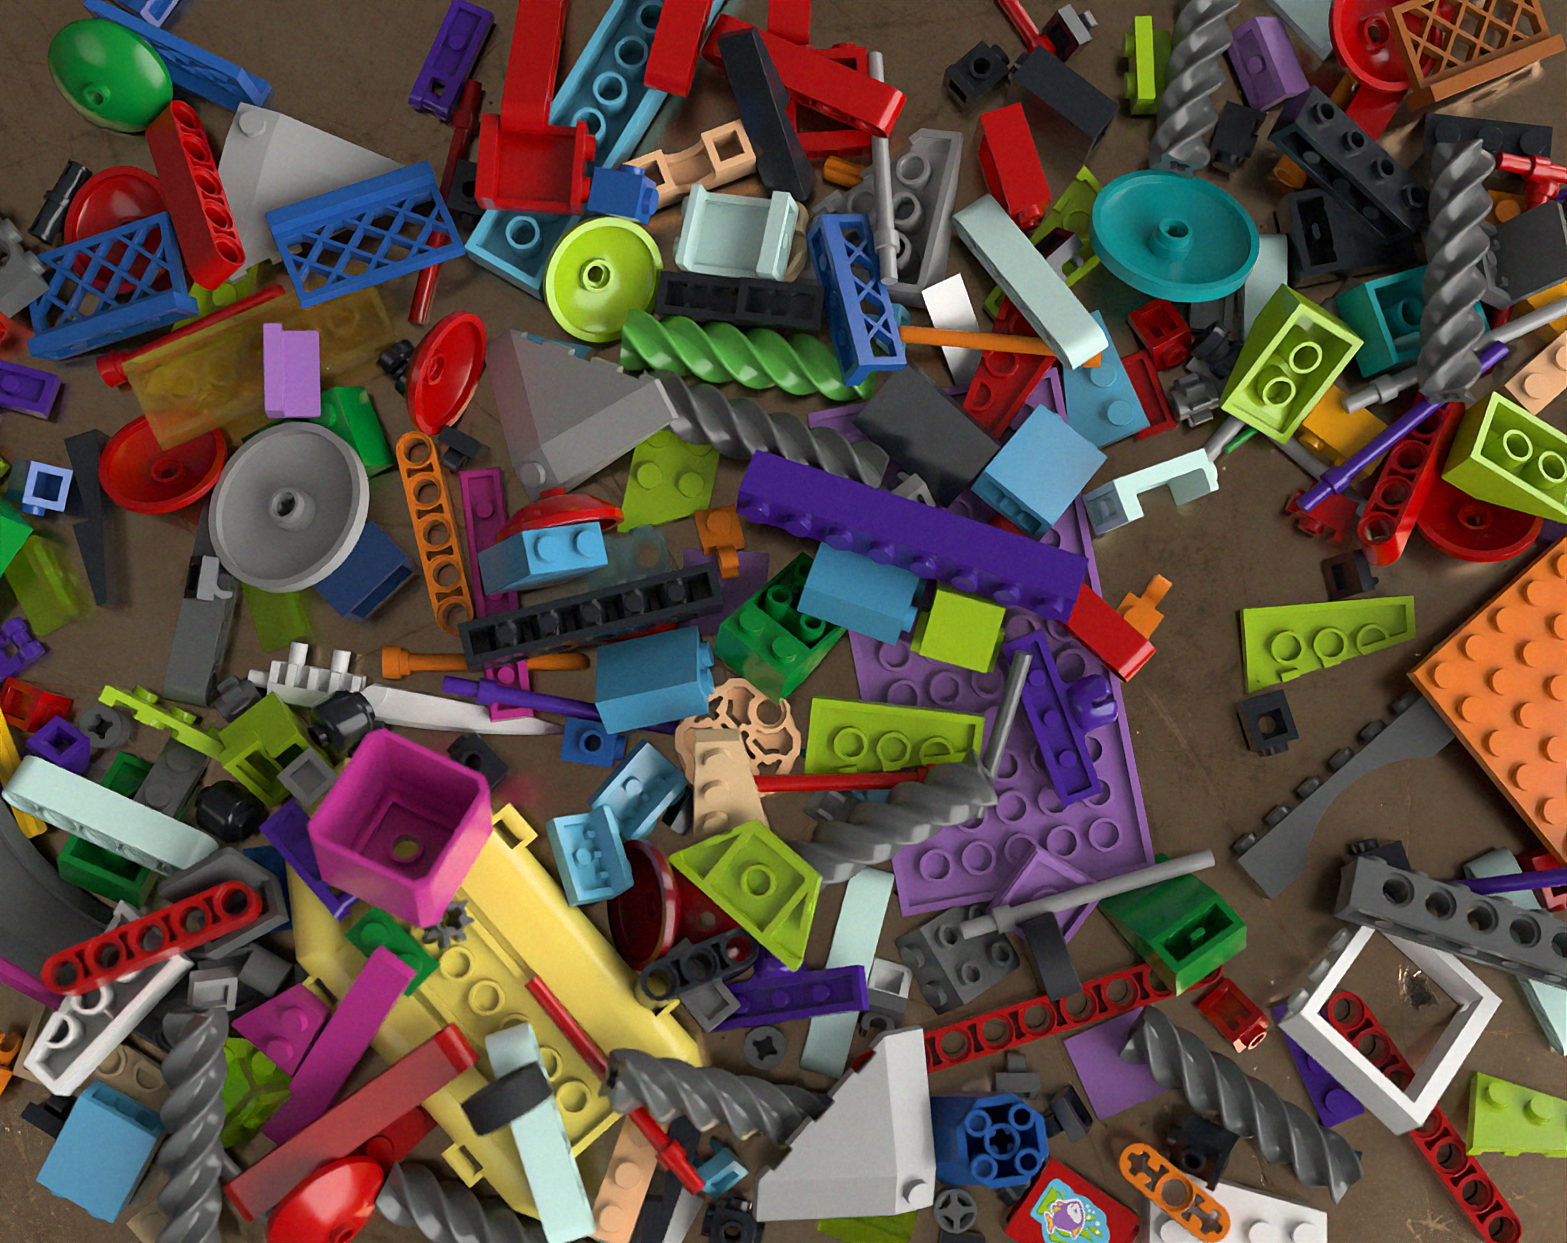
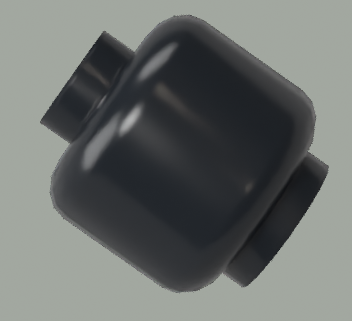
M338 689L312 706L309 713L311 726L307 728V731L312 741L320 749L328 747L335 753H345L362 742L369 732H372V721L375 719V712L369 701L360 692Z
M220 780L211 786H206L199 792L195 800L197 825L225 843L246 840L256 831L261 821L262 815L259 810L258 798L253 793L230 780Z

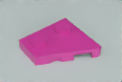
M299 983L235 1019L232 1026L292 1078L296 1075L317 1042L332 1009L304 985Z

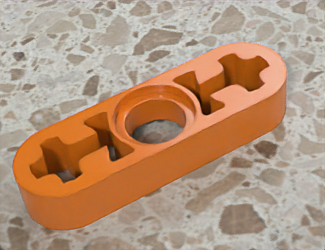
M1131 1143L1121 1149L1117 1157V1169L1120 1175L1192 1236L1207 1243L1219 1242L1227 1236L1231 1225L1227 1210L1158 1152L1143 1143ZM1144 1152L1147 1155L1144 1163L1153 1172L1158 1173L1160 1165L1166 1169V1172L1155 1179L1151 1191L1145 1187V1184L1152 1180L1140 1171L1135 1172L1133 1175L1128 1171L1132 1165L1127 1159L1129 1154L1132 1153L1139 1156ZM1170 1179L1180 1181L1185 1188V1198L1176 1206L1166 1204L1161 1196L1163 1184ZM1195 1195L1201 1198V1201L1194 1205L1200 1211L1207 1214L1215 1211L1218 1214L1214 1220L1219 1225L1216 1232L1207 1229L1202 1233L1199 1230L1202 1226V1221L1193 1213L1189 1212L1186 1220L1180 1216L1181 1213L1189 1209L1193 1204Z

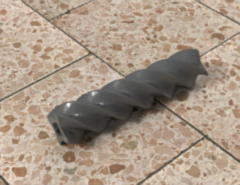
M1180 0V13L1176 19L1172 35L1173 51L1165 68V91L1160 98L1157 109V130L1150 143L1149 167L1151 169L1171 171L1182 177L1192 179L1194 170L1205 167L1209 163L1210 151L1202 136L1218 120V113L1210 100V96L1221 88L1226 80L1225 72L1217 58L1233 43L1234 38L1225 22V18L1238 8L1241 0Z
M1474 139L1463 143L1439 142L1435 144L1432 154L1431 171L1434 183L1430 191L1428 203L1431 224L1427 232L1425 245L1428 265L1425 270L1422 286L1426 305L1420 318L1419 328L1423 346L1419 353L1416 370L1420 386L1418 392L1424 395L1429 404L1452 401L1476 402L1468 389L1480 377L1482 364L1471 347L1483 335L1485 323L1473 306L1487 290V281L1476 264L1486 255L1490 248V240L1479 226V223L1493 207V200L1481 183L1495 167L1494 156L1481 148L1483 139Z
M656 369L649 373L645 370L643 373L660 380L679 417L659 431L672 430L677 437L694 445L712 444L718 452L733 459H751L755 449L877 489L880 488L891 457L874 443L869 441L849 443L841 433L829 427L819 426L808 429L804 422L793 414L787 412L767 414L761 405L748 398L727 400L720 390L709 384L698 383L687 386L680 376L667 369Z
M971 747L962 759L961 764L953 762L939 763L928 771L922 783L902 782L894 786L888 793L884 803L874 801L862 802L852 809L846 822L830 820L818 824L808 842L787 840L784 843L822 876L820 893L828 884L844 882L856 876L865 865H874L891 859L904 846L920 844L931 839L940 831L942 826L961 824L972 818L981 807L999 805L1000 802L994 789V780L991 774L983 766L974 748Z
M1151 1004L1145 1005L1136 1020L1121 1035L1120 1038L1123 1040L1118 1057L1122 1061L1133 1065L1148 1064L1150 1074L1158 1086L1171 1090L1184 1089L1187 1101L1194 1111L1200 1114H1220L1224 1128L1240 1135L1239 1139L1256 1138L1260 1153L1266 1161L1274 1164L1292 1163L1297 1180L1301 1185L1313 1189L1328 1188L1334 1206L1338 1204L1347 1189L1362 1178L1364 1171L1360 1161L1363 1152L1354 1150L1347 1140L1337 1132L1318 1125L1311 1115L1301 1107L1291 1102L1283 1101L1275 1090L1265 1082L1255 1077L1247 1076L1239 1065L1229 1057L1210 1051L1203 1040L1196 1034L1185 1028L1174 1026L1167 1015Z
M178 1005L179 1010L167 1013L163 1020L164 1035L173 1049L162 1063L161 1074L164 1082L172 1092L160 1108L161 1123L170 1134V1137L159 1151L158 1162L169 1181L159 1192L156 1205L158 1211L168 1224L159 1234L155 1243H221L217 1221L222 1208V1191L218 1178L223 1167L224 1149L219 1135L225 1121V1103L221 1090L227 1076V1061L223 1045L227 1039L229 1019L226 1007Z
M630 1048L612 1049L610 1051L606 1076L598 1091V1098L608 1096L611 1107L616 1113L621 1115H627L645 1105L655 1120L660 1123H669L685 1114L693 1126L700 1132H708L725 1123L733 1135L740 1141H746L764 1131L778 1149L789 1147L785 1142L807 1116L816 1121L833 1101L828 1094H812L805 1089L793 1085H773L766 1080L754 1076H734L725 1070L715 1067H695L688 1062L676 1058H655L646 1052Z
M396 1160L375 1202V1206L380 1214L388 1221L402 1227H417L427 1239L434 1243H549L542 1221L533 1217L517 1218L516 1214L507 1204L496 1199L477 1200L472 1190L463 1183L457 1181L438 1182L431 1170L418 1163L398 1164ZM578 1238V1239H575V1240H572V1241H569V1242H566V1243H588V1242L585 1241L583 1238Z

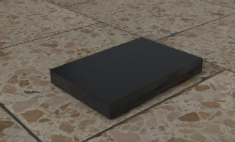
M907 358V365L903 370H895L852 424L873 443L881 447L910 476L916 473L925 482L930 494L947 509L1004 444Z

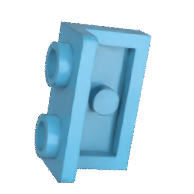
M642 738L586 803L593 810L600 805L609 804L613 816L618 823L619 832L626 840L644 838L655 828L657 818L668 806L676 804L682 798L688 781L681 770Z
M609 804L600 805L590 813L553 818L545 824L569 906L613 899L634 885L631 864L626 858L619 835V826Z

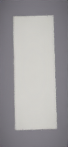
M960 273L921 291L934 328L981 332ZM941 346L955 385L971 383L984 350Z

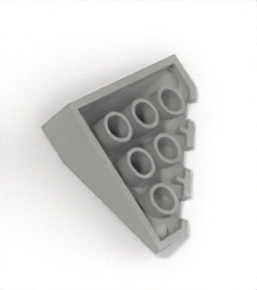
M240 102L225 141L218 173L246 260L225 282L235 284L247 278L246 269L267 259H270L273 265L282 261L273 241L265 213L407 166L284 114ZM348 228L332 233L331 237L347 230ZM300 244L288 248L289 253L293 255L303 251Z
M921 128L908 138L913 145L890 160L894 230L899 232L900 251L896 254L898 282L893 285H886L891 303L927 309L921 291L945 279L952 231L951 216L954 215L964 137L962 132ZM873 164L859 173L863 181L844 195L837 189L811 208L815 216L808 220L806 227L807 235L821 214H868L872 233L874 234L877 231ZM840 228L843 238L858 248L861 242L857 228ZM808 247V258L805 266L793 282L818 286ZM853 261L850 265L852 275L868 285L871 281L869 272Z
M515 327L509 328L487 345L485 361L511 464L531 503L541 500L539 493L548 489L565 488L567 493L679 418L658 378L647 374L640 375L639 379L622 373L623 366L599 357H591L590 361L574 356V348L552 340H544L542 344L528 340V332Z
M914 1025L880 1032L869 1045L875 1053L862 1069L856 1073L849 1068L827 1093L833 1101L816 1121L807 1116L785 1143L792 1149L779 1165L772 1170L766 1164L755 1176L752 1217L756 1221L897 1215L933 1205L936 1163L922 1027Z

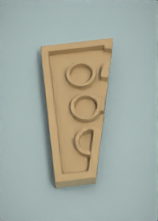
M739 728L694 730L692 846L753 819H758L770 830Z
M39 1001L14 1066L13 1075L44 1085L23 1065L52 1014L57 1012ZM122 1041L71 1095L79 1098L98 1079L160 1114L163 1102L172 1091L162 1078V1066L125 1041Z

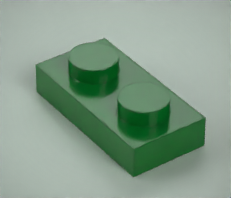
M374 905L344 935L368 959L382 945L415 970L417 973L404 991L408 998L442 964L392 914Z

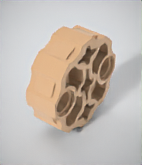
M730 678L725 683L714 686L715 693L709 695V704L715 700L720 701L713 713L716 718L715 721L707 717L703 721L695 723L694 720L697 716L681 719L678 727L674 730L673 753L677 756L684 777L688 781L687 785L692 790L694 730L739 728L740 733L746 738L744 746L749 755L752 775L760 774L757 768L758 764L765 768L775 762L778 763V766L774 769L775 771L772 775L789 774L796 757L800 754L801 733L796 729L790 713L791 706L784 699L779 705H776L743 678ZM728 700H732L731 714L741 724L739 727L726 714ZM767 702L776 707L779 716L775 724H763L758 719L756 710L759 704ZM755 739L765 750L776 749L778 754L764 755L752 741ZM759 792L760 798H762V797H764V796H771L772 794L775 793V792Z

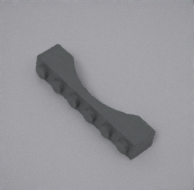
M1410 690L1392 705L1396 710L1395 713L1386 721L1379 718L1371 723L1360 734L1364 738L1360 744L1353 750L1347 746L1338 752L1329 761L1333 768L1321 778L1317 774L1309 778L1298 788L1297 792L1301 795L1289 807L1285 802L1276 807L1265 818L1269 824L1257 835L1254 831H1251L1234 845L1233 848L1237 853L1229 859L1230 862L1262 898L1273 900L1304 872L1307 851L1317 824L1328 806L1348 785L1365 773L1387 763L1404 759L1433 757L1456 737L1421 692L1415 694L1413 690Z

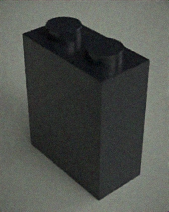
M1038 44L1030 55L1024 51L1010 68L1009 73L1011 76L1005 83L1008 92L1004 103L1009 106L1021 102L1026 120L1083 164L1108 133L1120 106Z

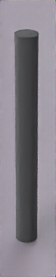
M1023 650L1015 651L982 762L983 766L991 774L994 782L1033 654ZM981 807L973 817L984 818L987 807Z

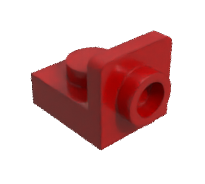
M1158 298L1128 314L1129 324L1150 352V357L1157 372L1168 366H1176L1184 361L1187 356L1191 355L1188 351L1192 345L1191 330L1169 300Z
M7 676L0 694V707L6 722L34 734L56 715L65 720L71 705V699L48 692Z
M1229 978L1225 979L1197 1006L1198 1010L1230 1042L1238 1053L1245 1047L1249 1050L1254 1048L1267 1034L1265 1029L1270 1023L1265 1014Z

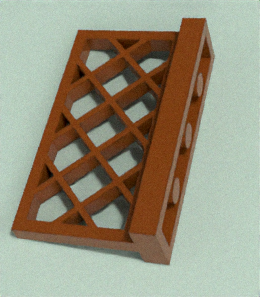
M1410 0L1384 11L1413 93L1405 95L1410 112L1566 50L1561 33L1551 37L1538 0H1498L1511 8L1506 23L1492 16L1496 0H1485L1483 9L1471 4L1468 0H1444L1455 7L1450 23L1435 15L1440 0ZM1408 11L1422 19L1417 36L1407 31L1402 13ZM1464 12L1478 20L1473 36L1459 29ZM1520 14L1529 19L1534 35L1528 37L1515 29ZM1431 25L1446 33L1441 49L1426 42ZM1487 26L1502 34L1497 50L1482 42ZM1455 39L1469 46L1464 63L1449 55ZM1421 52L1436 59L1432 75L1424 78L1419 64Z

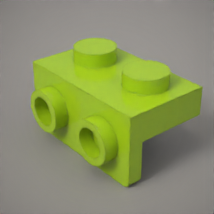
M1135 16L1129 31H1124L1122 37L1123 57H1128L1129 72H1126L1124 76L1125 98H1130L1131 115L1157 114L1160 98L1165 91V68L1171 54L1170 32L1168 30H1152V16Z

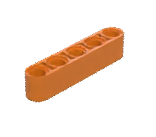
M410 431L403 434L398 440L396 456L432 608L438 626L444 632L460 637L458 628H451L447 622L449 611L453 607L464 606L467 610L466 622L477 619L474 592L445 470L440 465L442 458L439 448L434 441L423 432ZM418 443L427 444V457L419 463L410 462V449ZM426 484L437 485L438 494L436 499L429 504L420 503L418 500L420 489ZM437 524L446 525L448 529L446 540L439 545H431L428 541L429 530ZM446 565H454L458 572L456 581L450 586H440L437 577L440 569Z

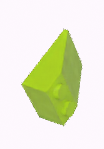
M1282 283L1255 318L1218 405L1226 412L1285 445L1363 345L1364 341L1345 321Z
M1492 391L1465 411L1441 478L1475 499L1567 524V436L1505 397Z

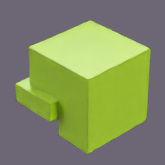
M937 580L930 608L921 607L910 650L918 652L919 655L968 669L983 673H993L1000 651L999 644H1002L1005 629L1000 628L1006 606L998 603L993 598L975 592H963L951 584Z
M274 691L270 692L218 733L226 750L218 755L222 766L271 809L291 794L276 776L309 747L331 769L334 768L324 749L317 747L310 738L307 728L310 726Z

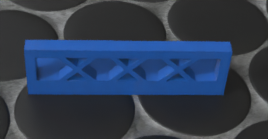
M821 214L806 236L818 286L826 287L824 310L843 385L860 386L870 371L903 370L907 362L887 286L882 284L880 280L879 256L874 252V239L868 214ZM840 228H857L861 242L858 248L843 238ZM853 261L869 272L871 281L868 285L852 275L850 265ZM863 298L878 308L880 320L877 323L862 312L860 302ZM873 336L888 346L890 357L873 356L870 339Z

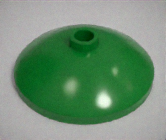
M98 18L78 19L62 27L50 43L47 56L48 68L57 90L77 113L94 124L119 132L144 131L172 101L173 86L164 61L146 40L125 26Z

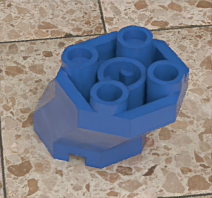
M963 1090L929 1094L936 1163L935 1179L941 1184L988 1186L990 1189L1027 1184L1030 1178L1040 1169L1042 1162L1049 1154L1044 1117L1014 1093L965 1092Z

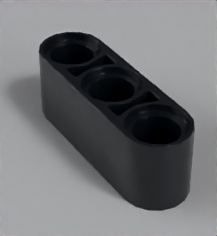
M736 928L652 962L642 970L634 981V997L643 1007L657 1009L737 976L745 971L757 958L759 953L758 940L747 930ZM727 943H736L741 946L745 954L744 961H734L728 956L726 951ZM695 959L700 961L705 967V978L699 979L691 976L686 968L687 960ZM657 976L661 978L666 986L665 994L654 995L646 986V977Z

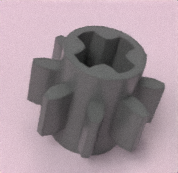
M1193 372L1173 381L1175 389L1167 392V400L1176 421L1179 422L1187 419L1189 427H1193L1213 419L1211 410L1219 407V397L1215 385L1210 378L1207 377L1199 380L1197 372Z
M232 674L216 686L222 695L213 702L221 716L228 724H231L263 699L266 694L261 687H256L251 680H248V676L241 681L238 676Z
M466 899L459 902L451 901L445 910L449 916L445 922L447 928H442L440 925L443 920L442 916L437 924L423 928L425 933L422 935L421 940L437 939L438 949L449 947L450 936L458 943L467 940L463 930L467 924L474 922L473 918L467 917L466 910L464 909L468 901Z

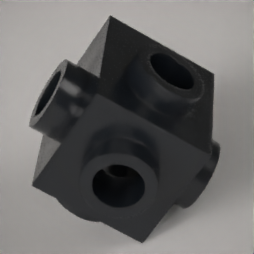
M728 1195L726 1201L717 1199L715 1211L706 1209L700 1235L708 1237L707 1243H762L766 1223L758 1222L752 1217L753 1202L751 1200ZM729 1226H736L739 1229V1231L732 1233L729 1232L726 1228Z

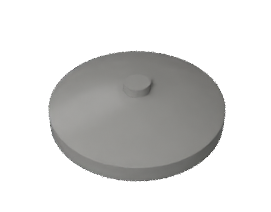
M307 422L279 424L249 439L225 465L220 478L216 482L210 501L208 517L210 539L222 565L229 573L244 583L273 593L301 590L316 584L330 575L350 554L361 535L369 507V484L360 457L350 444L337 434L323 426Z

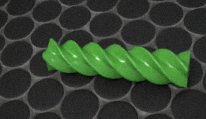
M638 309L628 310L626 322L622 327L619 365L623 366V369L638 371L652 367L654 370L667 369L673 371L678 376L694 373L699 378L713 383H722L736 379L744 386L753 389H764L778 385L786 392L795 395L811 394L819 390L828 398L836 401H848L861 396L864 400L870 402L873 396L876 371H870L860 386H844L833 342L825 344L813 335L794 334L782 338L778 333L763 327L752 328L741 333L736 327L721 321L710 322L699 327L694 321L680 315L668 316L657 321L652 315ZM880 346L872 348L874 357H878Z

